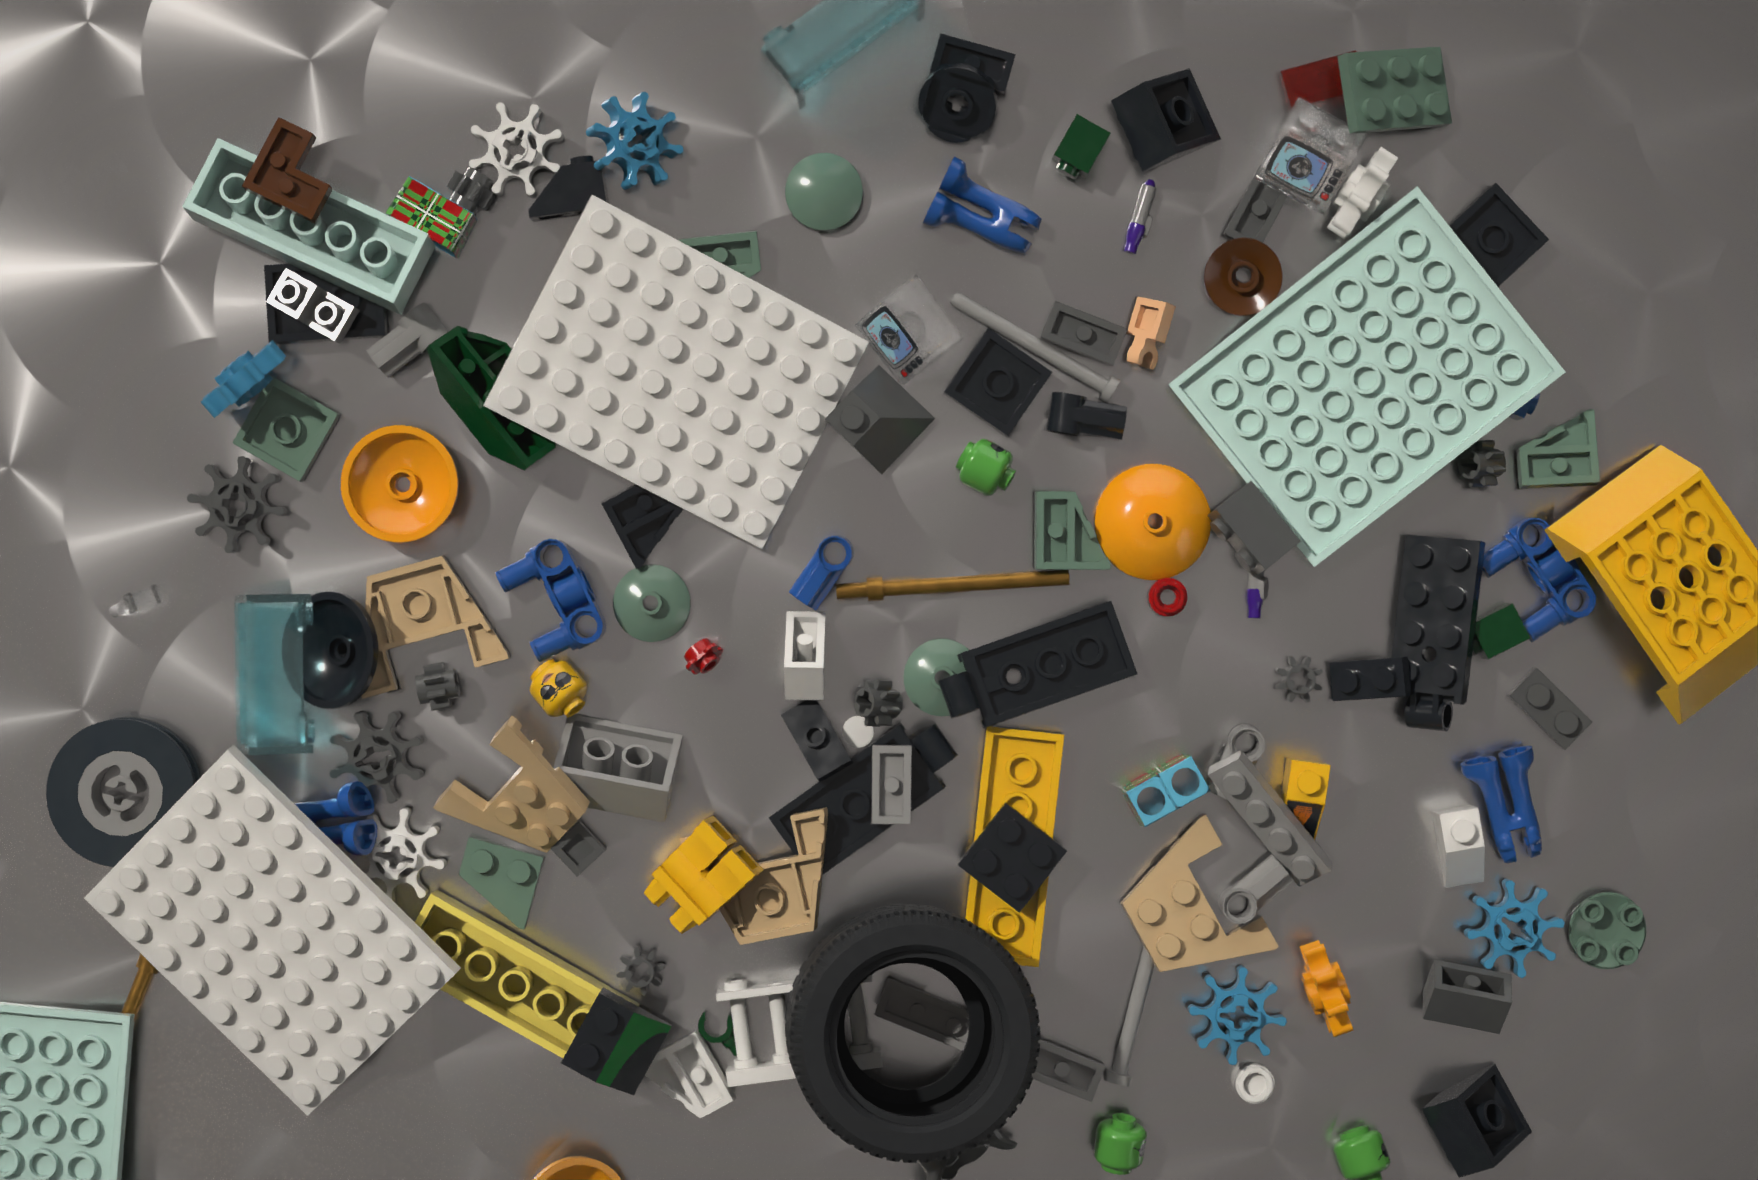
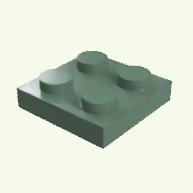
M271 376L273 380L261 391L232 443L294 479L303 482L338 421L340 414Z

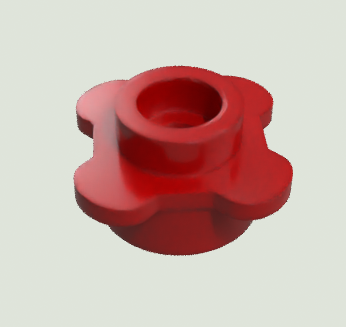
M708 638L698 641L684 655V659L688 663L686 669L694 675L700 672L701 674L709 672L718 664L719 656L722 654L723 649L718 647L716 643H711Z

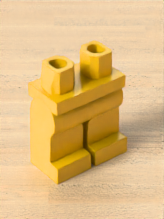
M714 815L704 819L693 830L694 832L652 873L654 879L644 891L647 898L657 907L661 906L671 896L681 906L669 918L671 924L681 934L696 925L700 926L709 921L721 908L764 871L741 845L731 849L710 871L708 870L737 842Z

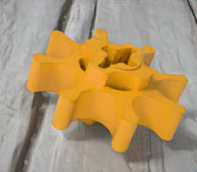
M1319 940L1299 946L1306 965L1304 966L1305 972L1301 973L1303 977L1302 982L1314 1014L1319 1015L1323 1013L1328 1032H1332L1333 1037L1354 1031L1347 1011H1349L1347 1004L1351 1003V996L1337 961L1329 962L1325 946L1320 944Z

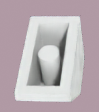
M787 611L784 657L785 700H824L825 612Z
M1464 805L1432 811L1444 887L1450 888L1484 882L1485 845L1478 807Z

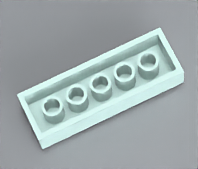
M217 138L182 206L193 220L391 311L402 314L436 247L428 233L332 190L314 224L244 190L242 184L257 155Z

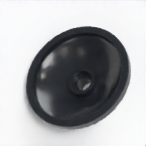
M341 592L316 593L300 603L289 619L283 640L284 665L295 691L313 706L323 709H337L357 701L366 692L373 680L378 662V639L373 621L366 609L356 599Z

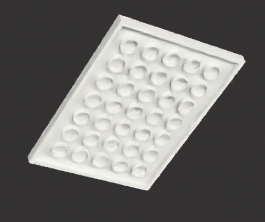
M591 195L483 406L763 549L827 425L825 418L835 409L869 341L602 199Z
M232 745L84 897L96 911L307 1116L461 968L235 745Z

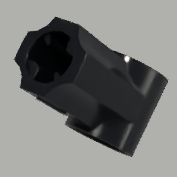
M1052 392L1046 431L1072 436L1086 434L1122 440L1127 407L1106 402L1089 401L1087 397Z

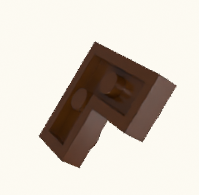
M278 117L242 184L244 190L315 224L333 190L329 184L300 171L316 140L315 135Z

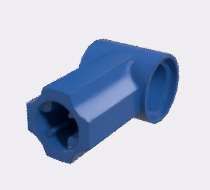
M833 535L824 539L789 590V593L817 611L854 557V549L851 542L840 535ZM831 542L841 543L845 547L846 557L840 564L829 562L825 556V549Z

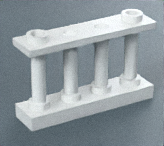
M872 975L862 983L872 982ZM746 979L724 982V989L717 990V1002L730 1000L737 1059L733 1060L734 1065L728 1066L726 1069L728 1087L796 1079L786 1046V1007L784 993L793 990L794 980L748 986ZM860 985L848 1004L853 1044L849 1045V1052L861 1070L883 1067L881 1047H873V1043L868 1042L862 988ZM768 995L776 1054L772 1055V1061L757 1062V1057L752 1056L745 998Z

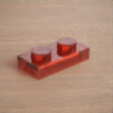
M1337 56L1286 69L1279 73L1289 111L1343 96Z

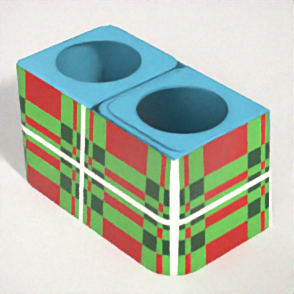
M410 176L385 213L428 233L436 247L457 259L477 221L472 212Z
M1180 754L1129 782L1124 787L1123 796L1140 827H1147L1210 792V789L1192 756ZM1182 768L1192 769L1199 777L1197 791L1189 796L1179 795L1172 787L1174 773ZM1148 787L1159 789L1165 797L1163 809L1155 815L1145 814L1138 807V795L1143 789Z

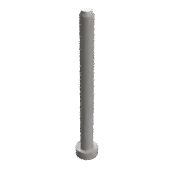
M956 293L951 301L954 308L1102 393L1099 399L1106 403L1109 402L1121 381L1115 376L1108 380L963 294Z
M1144 946L1112 1070L1105 1071L1103 1079L1130 1087L1132 1076L1127 1075L1155 966Z

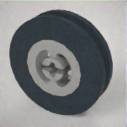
M122 717L98 722L72 736L56 755L51 765L46 785L49 815L57 833L73 851L94 863L114 867L201 778L200 772L186 744L172 731L156 722L135 717ZM114 765L120 768V774L105 783L107 787L117 788L126 784V791L138 794L146 791L145 783L138 776V771L146 779L149 787V801L145 810L137 818H131L129 810L139 805L144 800L142 797L132 796L123 799L121 792L113 790L105 792L102 796L111 812L108 811L102 802L100 783L105 773Z

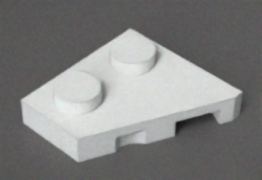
M699 1029L658 1051L645 1074L646 1077L662 1087V1092L672 1099L680 1100L686 1109L700 1119L736 1099L734 1091L731 1087L727 1086V1079L704 1038L701 1036Z

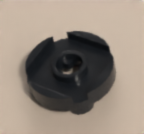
M965 63L941 64L927 77L922 86L918 99L919 112L928 124V129L935 136L949 142L961 143L969 141L971 137H975L981 132L984 133L993 122L998 103L995 84L990 76L984 74L983 71L975 66ZM956 94L964 96V100L968 102L969 106H962L960 111H955L952 109L953 103L947 101L948 97H955Z

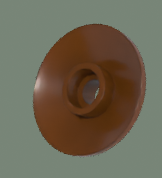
M1246 237L1228 240L1217 247L1209 257L1204 272L1205 287L1211 300L1220 309L1240 316L1256 314L1275 300L1280 292L1283 279L1281 263L1275 252L1265 243ZM1240 268L1250 270L1251 278L1248 281L1243 282L1237 278L1236 272Z

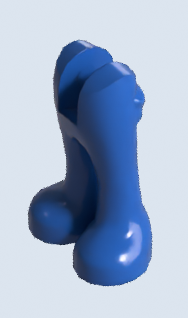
M954 156L939 190L982 207L991 212L993 217L987 218L954 202L946 195L937 192L923 223L930 227H937L945 223L953 224L976 233L1000 247L1019 253H1026L1032 243L1020 235L1008 231L1012 220H1015L1021 225L1039 230L1042 218L1026 206L975 183L968 177L966 163Z
M1518 746L1506 749L1498 754L1514 805V813L1512 815L1508 813L1496 757L1480 756L1460 764L1464 777L1478 784L1483 793L1494 843L1504 863L1517 862L1515 846L1510 831L1521 829L1523 841L1531 858L1540 855L1542 852L1541 832L1532 803L1528 781V771L1534 761L1532 746Z
M359 781L344 784L339 789L337 798L294 803L315 825L317 821L323 819L370 815L374 812L375 807L368 788ZM373 819L318 827L334 844H343L346 851L355 856L371 853L377 839V824Z

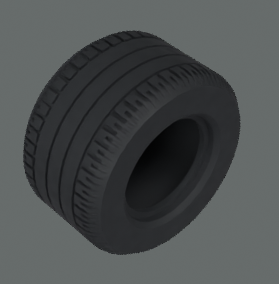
M896 904L860 913L858 917L846 920L842 926L838 925L830 931L831 934L829 936L826 935L818 943L817 948H813L808 955L807 961H804L800 967L799 975H796L793 982V990L790 991L788 998L789 1005L786 1008L785 1036L787 1039V1052L789 1053V1060L794 1075L806 1101L822 1123L826 1124L827 1128L836 1136H840L841 1140L849 1145H854V1148L864 1153L869 1152L871 1156L881 1159L886 1157V1160L899 1162L903 1160V1163H916L917 1160H920V1163L933 1162V1159L940 1161L950 1158L952 1154L955 1157L965 1153V1149L969 1148L971 1150L980 1145V1141L983 1139L986 1141L994 1135L996 1129L999 1131L1007 1123L1006 1119L1008 1117L1011 1118L1018 1109L1016 1106L1022 1103L1027 1094L1025 1090L1029 1089L1032 1083V1073H1035L1038 1063L1036 1057H1039L1040 1052L1038 1040L1041 1039L1040 1026H1038L1040 1022L1039 1013L1035 1008L1037 1004L1034 994L1031 992V986L1027 978L1024 977V972L1019 964L1014 961L1015 959L1003 945L972 922L950 911L927 905ZM903 963L924 965L946 976L960 992L969 1018L967 1042L961 1057L954 1067L943 1077L931 1084L909 1089L881 1084L865 1074L855 1063L848 1050L844 1030L848 1004L861 983L878 970Z

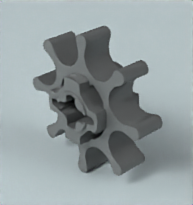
M244 456L238 457L237 473L229 479H225L220 475L217 466L206 465L204 470L214 481L213 491L205 497L192 493L187 496L188 502L204 503L210 511L208 521L204 525L197 527L195 533L198 536H207L213 528L222 527L227 533V543L224 547L227 553L237 552V539L245 531L252 532L258 544L268 545L271 540L261 529L262 519L269 513H274L278 516H286L288 513L287 508L272 507L265 499L266 490L269 486L279 482V476L270 473L262 482H252L247 472L251 460ZM239 498L240 501L245 502V508L236 512V509L230 508V502ZM253 516V518L248 523H246V521Z
M366 711L356 712L354 719L360 727L358 737L355 740H349L341 734H335L330 738L331 744L342 746L348 753L346 765L332 769L329 773L330 777L335 779L344 773H352L367 788L374 784L381 786L386 792L387 802L392 804L400 799V795L394 788V780L398 774H406L413 780H418L424 775L423 770L409 766L405 757L407 750L410 747L423 744L424 738L418 735L410 741H403L396 736L395 724L401 717L398 711L388 714L387 724L383 729H375L369 724ZM391 750V754L385 756L379 762L363 763V760L372 755L374 751L384 752Z

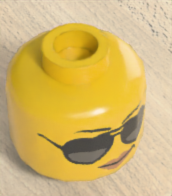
M554 659L544 662L532 673L530 677L532 681L530 694L548 716L559 717L565 714L569 718L584 707L585 702L583 698L588 690L587 683L568 661L561 660L556 662Z

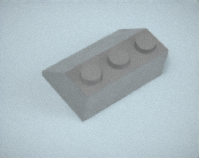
M575 714L566 720L553 768L560 767L590 801L588 808L665 822L683 735Z

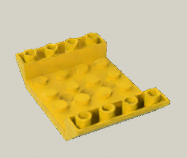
M1657 446L1544 530L1566 562L1579 557L1583 560L1667 682L1656 693L1678 724H1682L1758 665V550L1701 468L1664 446ZM1710 546L1715 547L1721 554L1722 559L1719 567L1713 565L1708 559ZM1681 568H1686L1691 572L1693 576L1691 588H1687L1681 583L1679 579ZM1653 589L1660 591L1664 596L1665 605L1662 610L1655 608L1651 602L1650 595Z

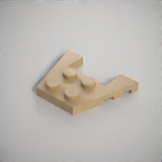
M445 556L435 557L367 576L365 609L370 615L376 630L379 652L375 675L370 686L362 695V699L398 689L388 650L464 629L475 668L510 658L508 650Z
M511 715L496 732L489 745L521 767L490 801H486L457 780H454L441 794L433 808L446 815L547 853L586 812L590 801L560 767L554 769L542 756L544 749L535 739L529 741L520 731L522 724Z
M827 807L791 815L790 819L799 855L759 862L758 864L764 871L720 909L740 945L811 932L818 928L828 821ZM690 835L681 837V838H680L681 844H682ZM723 855L708 869L709 871L720 862Z
M1206 814L1198 816L1193 821L1191 827L1181 838L1175 841L1163 858L1148 871L1120 902L1159 972L1271 951L1279 947L1262 916H1257L1225 934L1195 880L1188 864L1222 845Z

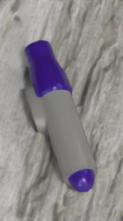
M1148 179L1145 184H1142L1132 220L1128 226L1124 251L1130 254H1136L1141 240L1147 237L1153 217L1149 213L1157 190L1152 179Z
M1253 571L1249 572L1247 589L1248 618H1261L1262 605L1268 597L1269 580L1267 577H1264V571L1257 576Z

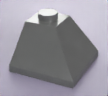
M878 365L825 418V421L882 475L935 418Z

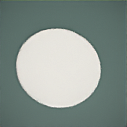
M853 716L844 723L842 736L848 745L861 748L871 742L874 728L873 726L864 725L865 717Z

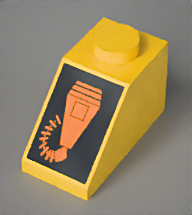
M1286 757L1281 799L1315 840L1326 803L1331 765L1323 762Z

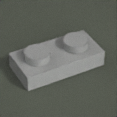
M872 745V824H911L912 745Z

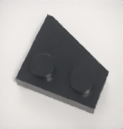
M637 484L601 502L636 569L642 567L646 558L657 543L661 541L669 530L670 525L683 510V508Z

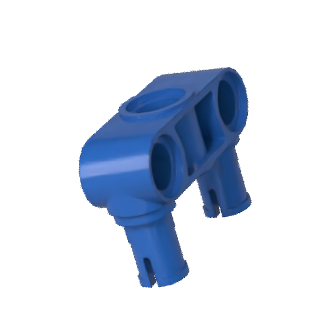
M1540 518L1522 519L1507 530L1506 534L1503 535V541L1484 553L1482 568L1483 573L1489 578L1515 560L1520 562L1523 560L1535 583L1548 597L1545 607L1522 621L1531 642L1536 641L1560 624L1565 626L1572 624L1579 618L1588 616L1596 605V595L1581 573L1575 559L1569 562L1564 560L1544 531L1550 525ZM1528 525L1535 526L1540 534L1538 543L1532 547L1523 540V531ZM1574 589L1578 590L1583 597V604L1577 611H1572L1566 603L1567 595Z
M556 539L543 540L538 545L530 548V551L525 553V558L495 572L504 592H508L535 578L539 581L542 579L544 581L548 596L563 621L559 623V628L530 642V646L539 662L569 648L573 651L576 649L580 650L599 641L605 634L606 621L596 602L593 589L582 568L578 565L571 549L565 542ZM552 545L559 547L563 554L562 562L554 568L547 566L543 559L545 550ZM585 615H590L597 622V631L589 638L582 636L577 628L578 621Z

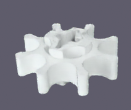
M499 102L496 104V109L501 115V124L498 129L486 132L477 125L471 127V133L475 137L487 140L489 148L486 155L482 158L471 159L469 166L476 171L488 165L497 168L498 180L491 188L492 192L497 196L503 194L507 181L518 178L524 181L526 194L531 198L536 197L537 191L532 185V175L535 171L542 168L549 169L556 174L560 165L548 162L545 159L544 152L548 144L562 141L564 135L559 129L546 135L535 131V120L541 114V109L538 105L532 104L527 118L523 121L515 122L509 119L505 104ZM533 138L535 139L537 144L536 149H534L532 146ZM521 142L525 153L523 156L516 154L512 159V154L508 151L509 146H517ZM497 151H499L501 155L500 162L498 161L496 156Z
M1380 147L1378 151H1375L1366 167L1358 164L1334 201L1339 207L1328 224L1327 229L1344 239L1346 235L1351 233L1359 218L1364 222L1367 221L1391 185L1386 179L1389 176L1388 173L1398 160L1397 156Z
M408 807L400 810V822L395 829L384 828L376 814L367 817V819L376 821L377 839L372 852L365 855L370 862V868L366 875L369 878L382 879L387 886L386 895L394 902L396 900L395 890L400 883L412 885L419 898L428 895L429 890L420 881L421 870L425 866H432L441 870L447 865L445 859H433L425 851L426 841L430 837L439 834L440 828L432 826L423 835L413 833L408 826V820L412 813V810ZM389 836L391 837V841L388 844H382L384 839ZM400 847V854L413 859L404 860L395 865V858L382 853L391 852ZM407 868H413L409 875H404V871Z

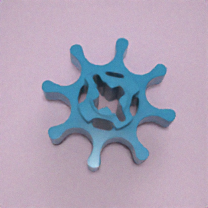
M641 92L632 99V112L625 111L620 106L617 97H610L602 103V108L611 118L610 127L595 123L586 130L588 137H598L607 146L606 156L597 160L594 163V168L601 170L611 162L617 163L624 172V178L621 183V187L624 190H628L638 183V169L647 172L653 185H658L667 180L668 174L659 164L660 154L673 159L683 153L682 145H672L663 136V127L675 120V114L669 112L659 120L651 118L646 110V103L649 98L646 92ZM639 134L642 135V139L637 144L628 147L627 144L633 140L632 138Z
M273 340L258 353L252 355L248 350L237 357L235 361H232L214 378L219 385L203 397L202 405L214 418L230 404L236 403L240 407L256 396L273 380L269 372L284 361L286 355Z
M1504 879L1502 880V886L1505 896L1499 904L1488 905L1484 898L1478 895L1473 897V903L1485 910L1487 918L1481 928H1466L1464 935L1471 940L1480 936L1487 937L1489 940L1490 951L1481 959L1480 963L1482 966L1491 969L1499 956L1510 955L1514 961L1513 973L1520 978H1524L1526 970L1523 962L1529 952L1539 951L1547 960H1555L1556 954L1543 946L1542 935L1548 928H1563L1565 922L1559 917L1543 920L1539 916L1538 905L1548 896V892L1545 889L1536 888L1533 896L1529 900L1522 902L1515 898V883L1512 880ZM1516 907L1514 910L1506 911L1509 908ZM1505 918L1518 923L1517 926L1526 934V938L1524 939L1519 935L1510 933L1511 930L1501 919Z
M1243 965L1237 967L1238 978L1236 983L1230 988L1219 987L1213 976L1207 974L1204 977V981L1214 991L1213 1001L1205 1007L1194 1004L1188 1006V1012L1192 1016L1204 1015L1210 1019L1211 1026L1209 1031L1197 1038L1199 1047L1204 1049L1212 1040L1217 1038L1226 1040L1229 1044L1226 1059L1231 1065L1237 1064V1049L1245 1042L1255 1043L1263 1056L1269 1055V1047L1260 1039L1261 1029L1270 1023L1285 1026L1287 1023L1286 1018L1282 1014L1270 1015L1264 1010L1265 999L1277 992V986L1273 982H1268L1258 992L1249 991L1245 986L1248 970ZM1248 999L1254 1001L1256 1004L1255 1008L1250 1007ZM1236 1006H1240L1245 1014L1252 1017H1241L1238 1019V1024H1234L1229 1016L1221 1013H1233L1236 1011ZM1219 1022L1225 1024L1226 1031H1222L1219 1028Z

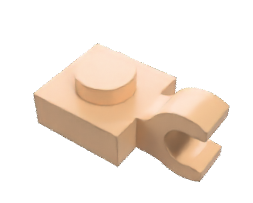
M1137 296L1126 333L1134 336L1133 343L1127 353V362L1154 370L1158 361L1156 342L1165 344L1176 306L1167 302Z

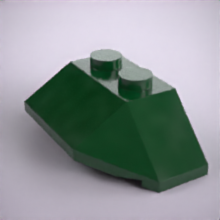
M456 326L427 347L439 392L489 455L525 471L556 448V443L483 406L512 349L506 342L483 334L470 332L461 326Z

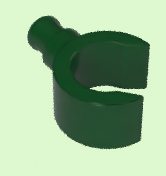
M705 1010L698 1022L701 1036L711 1043L721 1042L726 1049L728 1048L733 1053V1056H737L734 1033L732 1032L731 1012H729L727 1019V1029L723 1033L716 1035L710 1033L705 1026Z

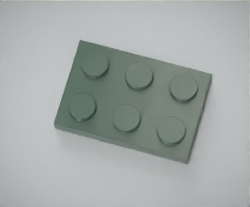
M1441 47L1350 52L1337 56L1349 134L1442 127L1452 124Z

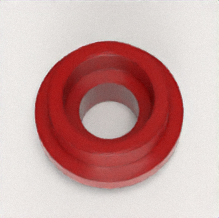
M1162 578L1156 581L1151 586L1148 594L1151 608L1157 614L1167 617L1180 613L1185 608L1188 598L1184 585L1174 578ZM1166 589L1171 590L1175 595L1173 603L1169 605L1162 603L1160 599L1161 593Z

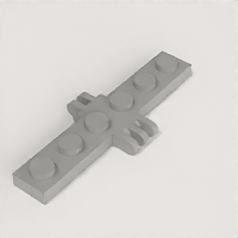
M888 978L875 1010V1016L964 1051L969 1032L967 1009ZM1038 1040L1040 1052L1039 1057H1036L1038 1063L1035 1073H1032L1033 1079L1092 1103L1105 1070V1064L1045 1040Z

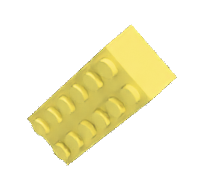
M438 889L430 894L415 921L461 967L441 988L442 991L561 1058H564L603 987L637 1006L640 1005V1003Z

